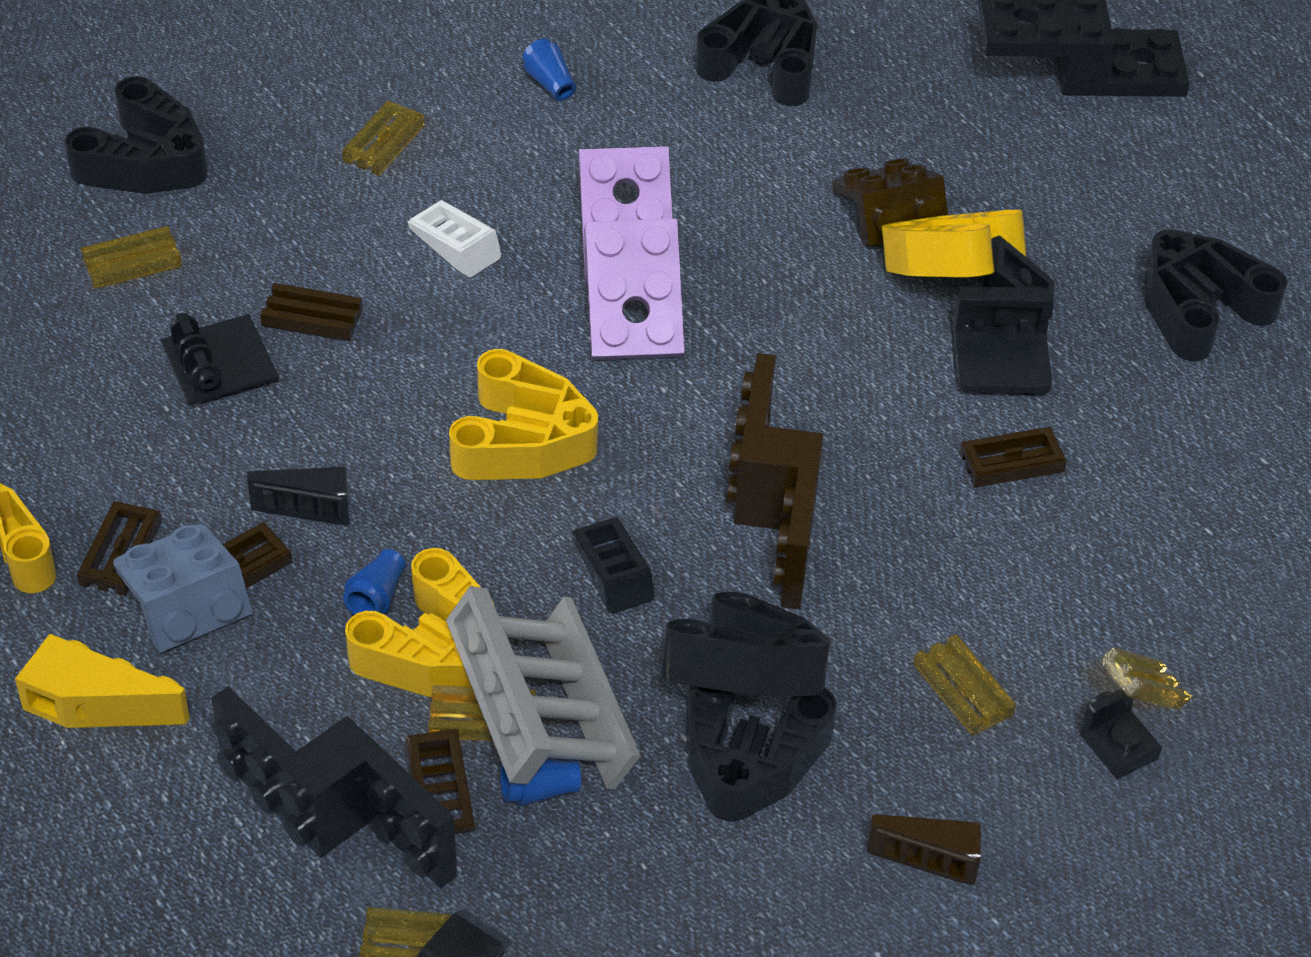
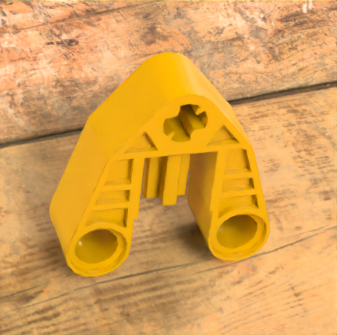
M999 210L937 216L890 223L882 226L886 271L891 273L927 277H976L991 274L994 272L991 239L999 235L1024 256L1027 255L1022 210Z
M505 349L489 350L479 357L477 362L479 402L486 409L506 414V421L466 416L453 422L449 430L450 466L458 477L465 480L541 479L588 463L594 459L598 450V413L567 378Z
M0 483V546L4 563L8 564L11 580L15 588L25 593H39L48 589L56 579L57 570L50 539L14 490Z
M441 548L422 550L416 554L411 566L413 599L415 605L424 612L418 619L419 625L412 630L406 625L401 626L377 611H363L355 614L349 619L345 629L350 669L361 677L427 697L475 696L446 620L469 586H480L449 551Z

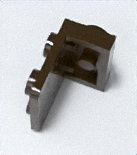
M898 158L885 161L883 163L884 168L869 171V168L864 167L846 170L843 172V178L832 181L834 191L857 201L862 243L867 246H873L883 243V225L948 215L944 176L928 170L925 165H915L909 163L907 158Z

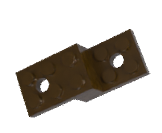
M757 353L754 372L745 371L741 400L749 401V404H742V407L739 406L735 435L743 436V439H736V442L732 443L729 471L738 472V475L730 474L727 503L736 504L734 524L779 530L776 554L786 555V557L777 556L773 586L783 587L781 607L801 609L824 433L769 427L776 355Z

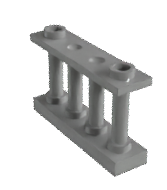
M469 586L446 622L509 782L528 784L547 758L595 761L606 789H616L641 755L573 599L563 597L547 621L505 617L498 615L487 588ZM508 638L544 641L551 659L515 655ZM524 677L561 680L568 698L531 695ZM540 717L578 720L585 739L548 736Z

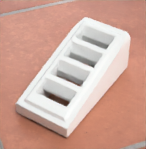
M442 200L408 221L409 229L454 268L468 277L476 275L501 258V250L495 229ZM447 221V222L443 223L442 225H440L439 227L435 228L436 226H438V225L441 224L442 222Z

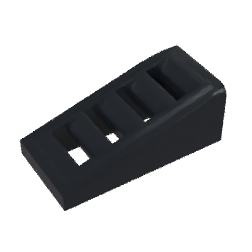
M346 467L247 472L252 511L331 524H349V494ZM263 489L273 491V494H264Z
M618 517L572 531L573 540L609 613L614 614L649 603L654 599L651 570ZM613 540L616 541V542L609 543V544H606V545H603V546H600V547H597V548H593V546H597V545H600V544H603V543H606V542H610V541H613Z

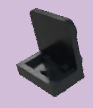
M959 286L953 332L958 384L961 390L965 392L1045 394L1051 390L1052 373L1047 342V329L1053 303L1051 288Z

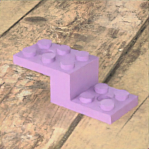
M669 147L579 149L585 284H588L591 361L683 357L685 352L677 219H672ZM628 183L636 188L638 198L631 204H622L615 199L613 190L619 184ZM630 301H640L647 307L649 315L641 323L629 322L622 312L624 305Z

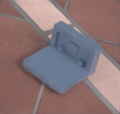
M203 524L183 526L176 529L170 536L150 544L136 545L113 561L116 573L140 602L152 644L159 653L253 614L239 563Z

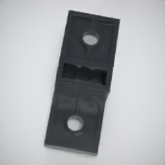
M978 0L985 55L1056 57L1062 95L1187 97L1190 83L1178 30L1111 29L1106 0ZM1020 21H1026L1031 24H1023ZM1138 61H1142L1147 64H1138Z
M229 686L211 698L215 721L212 722V729L218 738L220 752L217 754V760L221 768L231 779L236 780L240 778L250 788L253 799L264 812L269 813L273 811L283 821L287 833L299 846L307 844L322 858L369 824L381 841L384 843L391 841L403 852L406 863L416 875L420 877L426 875L440 889L457 877L454 816L348 715L295 751Z

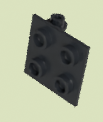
M179 313L172 319L170 326L171 336L160 339L188 405L279 379L278 373L250 314L199 328L198 322L193 316H189L187 313Z

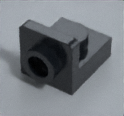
M1125 686L1113 693L1106 691L1094 697L1087 705L1080 733L1081 737L1116 780L1158 760L1162 749L1161 745L1131 711L1135 693L1129 686Z

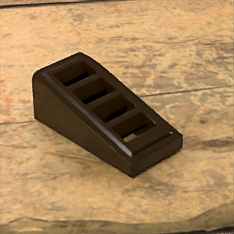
M458 729L405 736L404 751L408 773L431 795L455 792L456 799L439 802L448 811L459 809L461 819H454L455 834L474 832L475 823ZM448 757L449 761L446 764L424 767L421 765V760ZM448 774H451L453 780L432 784L424 783V778Z
M875 814L872 815L867 853L956 882L975 885L981 857V823Z

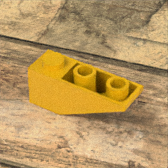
M52 634L47 636L15 678L23 710L66 728L187 724L190 719L185 688L181 687L173 679L166 676H154L135 668L130 662L122 658H109L92 651L82 642L77 640L67 641Z

